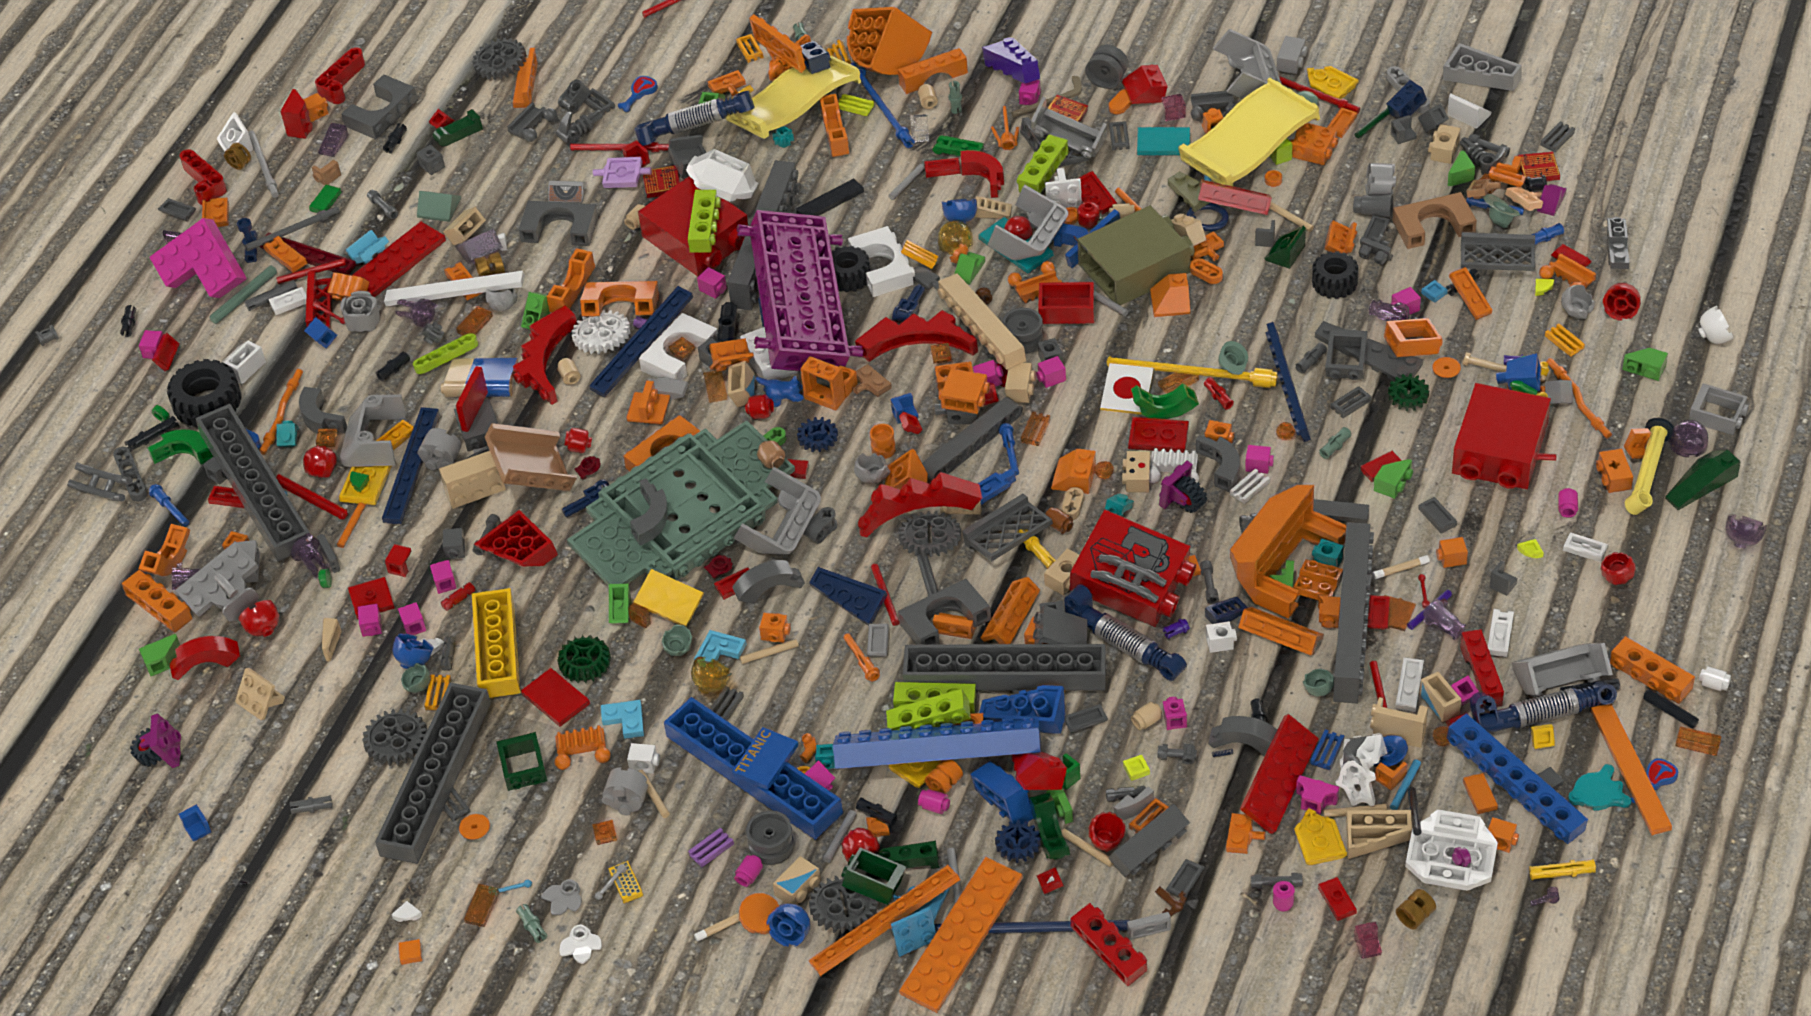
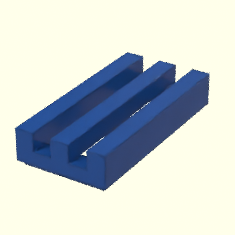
M1325 729L1313 753L1310 764L1330 770L1342 746L1344 735L1340 734V736H1337L1335 732L1330 734L1329 730ZM1329 739L1320 760L1317 761L1326 740ZM1336 741L1337 743L1331 753V756L1327 764H1325L1324 761L1328 755V752L1333 742Z

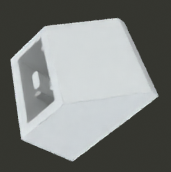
M246 341L238 346L222 362L233 369L238 383L243 384L266 363L262 347Z

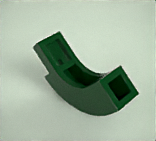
M1050 792L1029 797L1036 830L1039 831L1041 846L1046 858L1062 859L1064 856L1070 855L1069 846L1062 835L1054 799Z

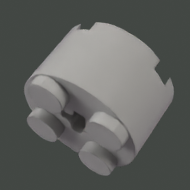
M1368 164L1366 173L1367 184L1365 186L1366 195L1393 194L1392 187L1396 185V176H1393L1395 164Z
M356 291L351 293L350 297H345L341 301L342 315L349 331L370 332L376 328L380 320V313L376 298L371 296V293Z
M441 428L430 429L417 452L421 460L426 463V468L430 470L453 464L462 446L460 440L454 434L451 436L446 434L447 430Z
M618 767L609 773L603 791L602 802L618 810L622 815H630L631 812L638 811L643 805L648 789L647 778L635 769L628 768L625 771L621 770L622 767Z

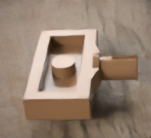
M1491 179L1473 180L1467 189V197L1481 199L1483 196H1486L1488 191L1501 189V182H1491Z
M868 364L856 370L857 381L860 384L853 388L854 393L859 394L867 390L878 397L891 389L892 383Z

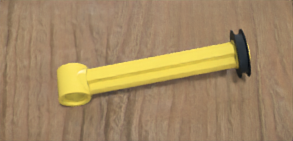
M1652 418L1646 422L1645 428L1650 430L1651 435L1646 446L1634 491L1625 500L1627 511L1633 515L1641 513L1650 507L1653 502L1650 489L1664 441L1670 440L1674 433L1673 424L1663 418Z

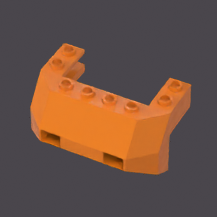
M1296 485L1269 498L1230 549V559L1237 579L1252 601L1288 619L1299 606V603L1295 602L1299 596V590L1269 576L1277 574L1302 539L1316 545L1320 543L1321 539H1325L1343 546L1346 539L1347 525L1313 511L1314 485Z

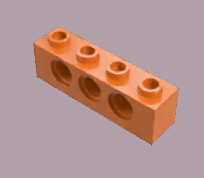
M138 570L122 582L127 597L174 633L192 620L190 607L184 601L181 602L173 592L169 593L161 583H156L150 574H145Z
M1626 636L1611 652V665L1630 675L1633 679L1644 683L1650 689L1663 694L1669 700L1680 704L1693 689L1694 675Z

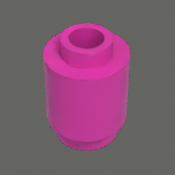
M1565 488L1558 493V510L1563 517H1574L1578 511V493L1571 488Z
M930 789L927 791L922 790L919 795L918 805L922 806V809L943 814L944 811L947 812L949 809L950 799H948L947 794Z
M747 855L735 871V881L744 887L753 884L763 869L762 860L755 855Z
M1280 881L1273 887V905L1279 911H1288L1294 905L1295 889L1290 882Z

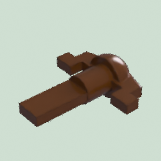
M1161 886L1155 891L1157 895L1172 907L1170 910L1166 908L1162 913L1169 912V915L1173 916L1177 912L1182 911L1187 900L1184 897L1186 894L1183 891L1178 895L1180 897L1178 901Z

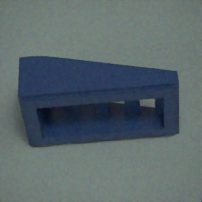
M1236 596L1206 607L1205 617L1212 624L1229 622L1241 616L1243 610L1248 607Z

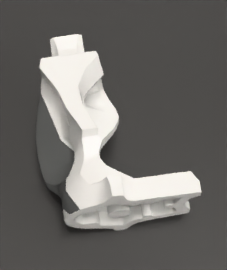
M1381 733L1344 739L1343 757L1340 759V776L1335 782L1337 786L1342 787L1346 791L1352 806H1356L1361 802L1367 803L1369 806L1375 805L1371 781L1376 780L1374 772L1370 771V768L1374 764L1379 763L1381 756L1387 754ZM1359 784L1361 790H1356L1354 785Z

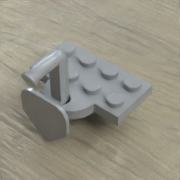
M235 541L179 586L175 592L198 617L215 605L223 609L222 613L228 621L239 620L240 614L249 607L251 610L256 607L255 603H257L259 595L253 588H247L244 580L259 567Z

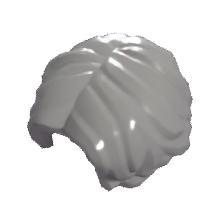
M1584 285L1570 286L1563 292L1561 304L1570 316L1578 319H1586L1588 313H1591L1595 306L1592 295L1586 292Z
M515 288L503 292L486 290V301L493 310H508L517 301L518 296Z
M862 453L855 461L854 472L861 482L879 483L891 473L882 455L878 456L876 453H873L871 456H866Z

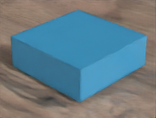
M1434 280L1422 288L1421 294L1435 303L1448 294V289Z

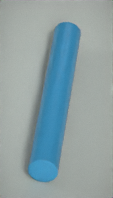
M1413 760L1390 805L1392 810H1398L1421 765L1419 760Z

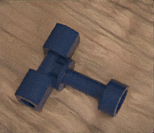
M249 218L238 220V230L245 237L242 240L243 245L245 246L250 242L258 240L257 232L255 230L250 231L252 229L251 220ZM257 248L250 251L245 249L244 258L247 263L257 262Z

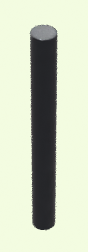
M1410 787L1408 789L1413 834L1419 836L1422 831L1416 789Z

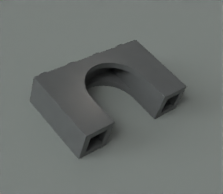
M384 74L373 86L376 97L390 102L388 106L380 110L370 111L351 104L341 113L345 127L375 140L418 100L415 87Z
M528 200L519 227L521 242L539 243L542 230L547 224L556 220H567L573 223L570 231L572 245L590 246L598 220L596 204Z
M967 579L898 611L901 627L916 645H940L938 630L930 622V619L939 612L949 610L960 612L968 620L973 621L974 628L992 619L989 604Z

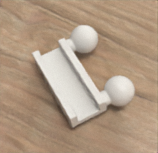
M1155 448L1151 456L1149 482L1157 483L1161 478L1160 472L1173 473L1179 464L1182 465L1188 460L1193 464L1191 479L1194 478L1195 482L1198 483L1199 475L1196 473L1198 454L1195 451L1189 454L1187 450L1184 453H1181L1180 450L1174 453L1172 449L1169 452H1166L1165 449L1159 452Z

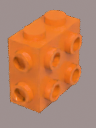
M1311 123L1304 124L1296 130L1295 138L1290 141L1292 143V157L1324 165L1327 159L1331 158L1333 148H1336L1338 145V138H1336L1337 130Z
M950 369L948 376L944 378V387L940 389L938 399L941 400L943 409L978 414L980 407L984 406L985 393L988 394L990 389V383L987 382V374Z

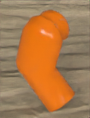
M810 733L804 734L801 739L804 742L805 750L799 758L804 763H807L816 753V739Z

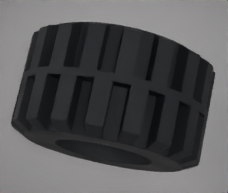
M843 246L842 248H835V251L832 250L838 291L854 292L857 289H862L863 285L866 286V273L870 272L868 254L861 250V248H854V246Z
M1339 251L1321 254V257H1317L1316 261L1313 262V288L1321 296H1327L1330 299L1331 297L1339 299V297L1345 298L1346 295H1351L1358 285L1359 267L1357 261L1351 255L1347 256V253H1339Z

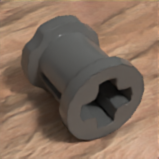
M50 325L49 328L41 332H35L41 346H44L45 343L51 340L59 339L53 325Z

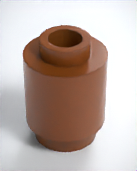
M1051 507L1046 512V515L1053 522L1050 526L1064 534L1072 529L1073 518L1062 510Z

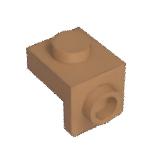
M332 160L321 169L315 165L312 167L313 178L323 185H329L341 176L339 164L335 160Z

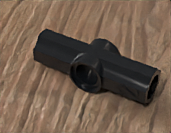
M725 302L724 305H721L717 342L734 340L736 335L737 305L732 302Z

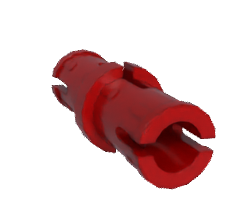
M1209 377L1204 381V386L1210 391L1212 398L1217 400L1225 410L1233 406L1234 401L1230 399L1226 394V390L1219 386L1214 378Z

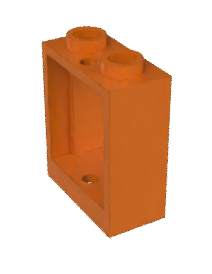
M1429 318L1386 322L1384 338L1396 357L1439 354L1440 346L1443 343L1442 336L1439 335ZM1421 336H1423V338H1420V339H1407V340L1405 339V338H1408V337H1421Z
M810 356L800 368L804 399L836 411L845 400L842 368ZM816 376L830 381L831 388L818 384Z

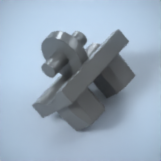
M1380 234L1378 238L1373 236L1371 240L1361 237V247L1358 252L1361 258L1368 259L1370 254L1373 253L1375 254L1374 262L1379 265H1383L1387 259H1392L1391 247H1388L1389 242L1385 241V235Z

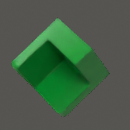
M1065 753L1062 757L1063 764L1067 767L1062 788L1068 790L1081 779L1080 763Z

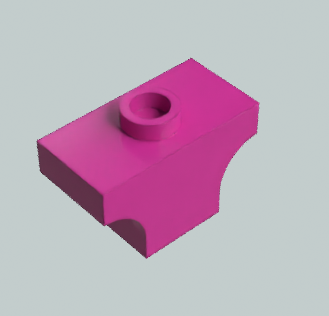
M1299 775L1296 794L1301 796V810L1307 811L1310 808L1321 815L1325 807L1337 804L1339 800V787L1321 780Z

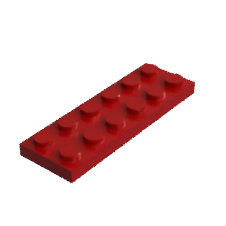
M420 221L352 276L361 277L369 281L367 292L371 293V296L376 297L444 243L446 237L444 234Z
M1290 714L1283 717L1240 807L1242 812L1270 834L1276 832L1297 787L1299 775L1302 776L1319 739Z

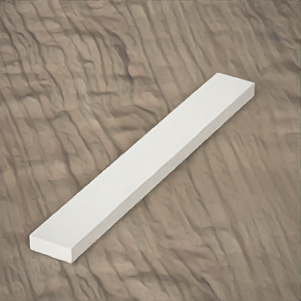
M523 271L391 289L386 291L384 303L386 306L483 293L487 289L489 291L518 288L523 286L525 275Z

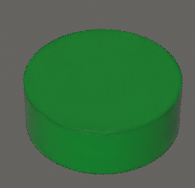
M155 405L151 410L153 416L161 422L170 418L169 413L159 405Z
M320 569L318 574L320 586L322 588H330L332 579L329 569Z

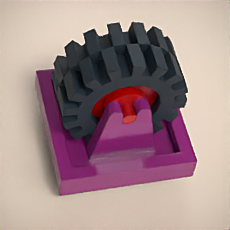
M1188 460L1182 465L1179 464L1170 476H1166L1162 480L1159 506L1163 509H1166L1175 501L1177 505H1181V509L1185 508L1186 512L1195 513L1207 502V493L1203 492L1205 489L1200 487V483H1196L1194 478L1191 479L1193 464Z
M158 713L152 715L150 728H146V732L142 730L140 736H135L137 739L132 741L133 745L130 746L132 750L130 753L143 766L156 765L157 760L160 762L163 759L169 766L175 768L180 765L181 734Z

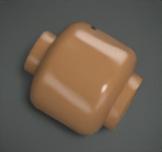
M764 441L759 445L757 457L765 467L769 469L773 467L778 468L784 463L785 452L777 442Z

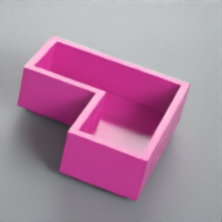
M202 218L149 257L166 287L177 288L197 274L208 295L214 298L223 297L247 279L212 219Z

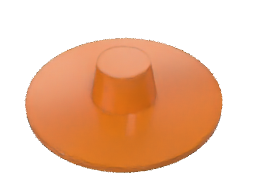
M1442 357L1433 363L1432 369L1440 377L1452 378L1459 374L1461 366L1453 358Z
M471 814L465 817L459 825L460 834L464 838L471 840L483 837L490 828L488 818L481 814Z

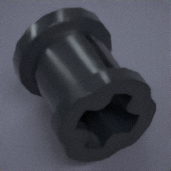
M1545 175L1537 178L1526 177L1525 179L1526 190L1529 192L1539 189L1543 191L1544 186L1547 185Z

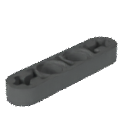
M118 447L114 450L113 456L121 475L137 478L131 484H125L130 498L136 502L142 501L146 498L147 491L131 452L127 447ZM121 455H124L126 459L122 460ZM126 466H132L129 470H123ZM136 488L139 489V493L135 492Z

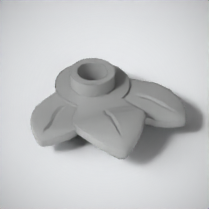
M571 879L563 881L561 885L550 886L541 895L542 899L551 902L552 915H561L568 909L577 911L582 903L579 895V884Z

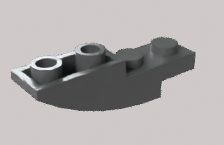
M1619 217L1607 218L1608 264L1610 269H1629L1626 219Z

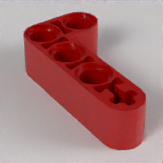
M358 47L351 48L315 80L317 93L322 98L324 97L326 101L333 104H341L345 101L343 85L365 66L362 49Z
M186 149L179 154L184 171L198 182L194 186V192L200 205H202L203 200L210 202V199H217L226 194L227 188L223 176L196 152Z

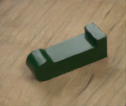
M471 109L467 111V116L444 128H437L433 132V138L440 146L445 147L483 130L480 116Z
M936 840L884 848L878 852V855L904 865L906 868L931 866V869L939 868Z

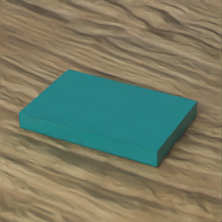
M1138 127L1137 155H1180L1178 147L1183 143L1187 146L1190 144V127Z

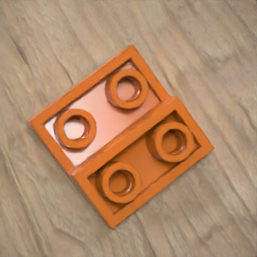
M1305 559L1293 588L1299 590V595L1318 600V595L1334 597L1343 574V569Z

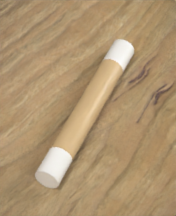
M1428 555L1372 572V575L1376 580L1429 563L1430 559Z
M739 913L695 933L696 941L703 940L740 922Z

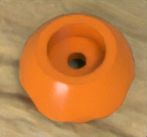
M961 243L958 249L954 251L953 256L949 257L950 262L957 264L961 253L968 254V248L965 244Z

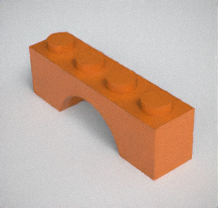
M958 48L899 68V85L905 94H909L919 90V87L936 73H948L952 78L967 74V57Z
M836 94L825 95L820 99V109L832 157L849 154L848 138L845 127L842 125Z
M575 249L569 259L565 281L561 286L553 285L547 295L550 312H554L564 305L569 309L571 308L595 268L591 251Z

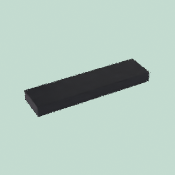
M853 178L796 208V213L819 216L863 193L864 187Z

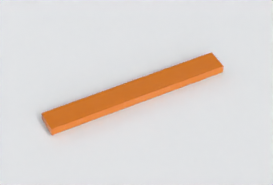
M1612 704L1592 707L1591 713L1651 835L1671 831L1672 824Z
M949 865L945 866L808 960L810 965L822 976L890 929L892 923L909 916L960 880L958 874Z

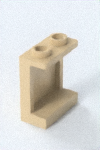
M1379 697L1377 704L1372 706L1371 716L1373 717L1370 728L1373 729V734L1381 733L1383 737L1391 735L1400 736L1406 740L1407 745L1421 748L1426 734L1428 707L1420 705L1418 714H1411L1384 708L1383 698Z

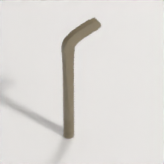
M1072 76L1074 89L1060 94V96L1068 99L1078 96L1082 91L1080 78ZM1055 96L1046 99L1047 106L1051 104ZM1040 102L1012 111V117L1016 118L1017 116L1019 117L1037 110Z

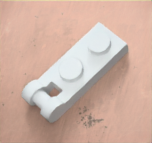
M1494 609L1488 649L1491 655L1507 657L1514 611H1508L1507 613L1500 612V609Z

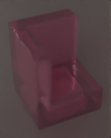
M1181 94L1161 98L1165 109L1166 121L1186 118V104Z
M1376 922L1356 925L1354 939L1361 959L1381 955L1382 950L1378 941V926Z

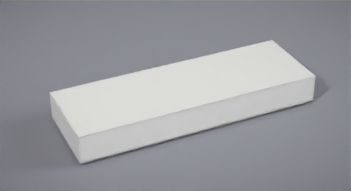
M1403 658L1395 709L1416 712L1424 660Z

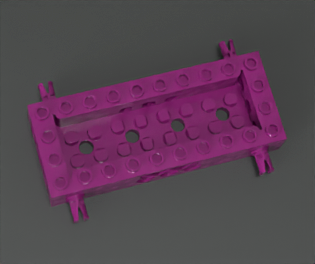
M763 210L756 211L750 226L738 224L737 236H750L766 333V338L755 337V349H768L771 369L801 371L800 368L810 356L838 367L840 365L845 367L850 356L861 358L863 355L862 346H848L830 246H842V234H828L826 217Z

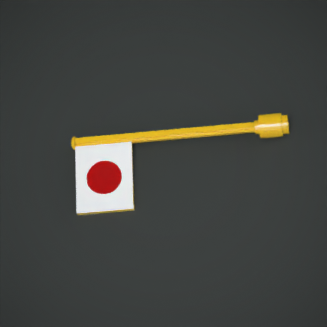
M1109 356L1107 358V366L1109 368L1100 410L1142 415L1140 407L1133 401L1131 389L1137 385L1149 393L1154 370L1249 380L1253 382V386L1265 388L1276 387L1278 372H1274L1273 369L1255 368L1254 371L1235 375L1224 369L1112 358Z

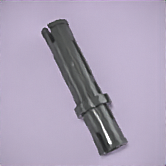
M294 280L280 286L276 285L275 288L245 300V305L248 311H251L269 303V299L297 289V285Z

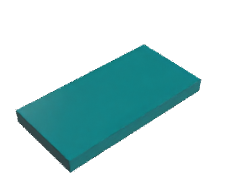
M1003 217L978 234L979 240L988 245L995 226L998 225L1004 229L1008 219ZM1030 236L1027 240L1024 241L1029 242L1032 236ZM1047 247L1042 255L1021 260H1012L1001 253L999 254L1028 274L1054 256V251Z

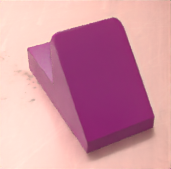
M1553 184L1545 185L1540 198L1543 201L1542 208L1537 209V212L1555 216L1566 195L1567 188Z

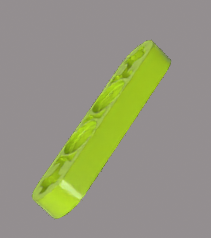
M473 333L466 334L414 360L413 367L417 374H424L478 346L477 337Z

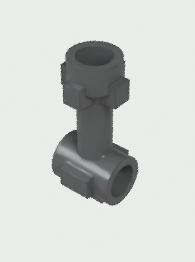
M1163 744V746L1158 745L1157 758L1167 760V756L1180 757L1183 763L1193 764L1196 759L1197 750H1195L1196 747L1193 744H1185L1183 749L1168 748V744Z

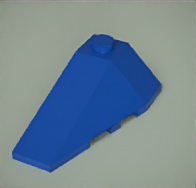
M1042 685L1038 686L1036 690L1027 692L1022 690L1019 691V694L1007 696L1005 694L982 700L979 713H983L984 720H993L994 722H1002V719L1014 718V721L1022 720L1023 717L1033 716L1034 719H1039L1041 733L1061 734L1065 719L1064 687Z

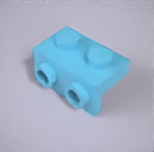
M370 230L350 245L346 252L356 264L362 262L366 264L373 259V254L382 252L389 241L386 236L377 238L374 232Z

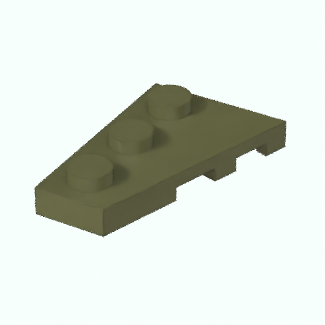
M1180 171L1168 178V186L1177 195H1181L1184 198V202L1192 206L1194 212L1210 203L1198 200L1201 187L1200 181Z

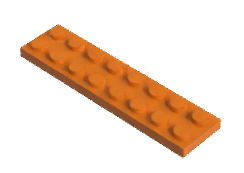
M985 856L899 990L900 995L938 1013L1023 879L1022 874Z

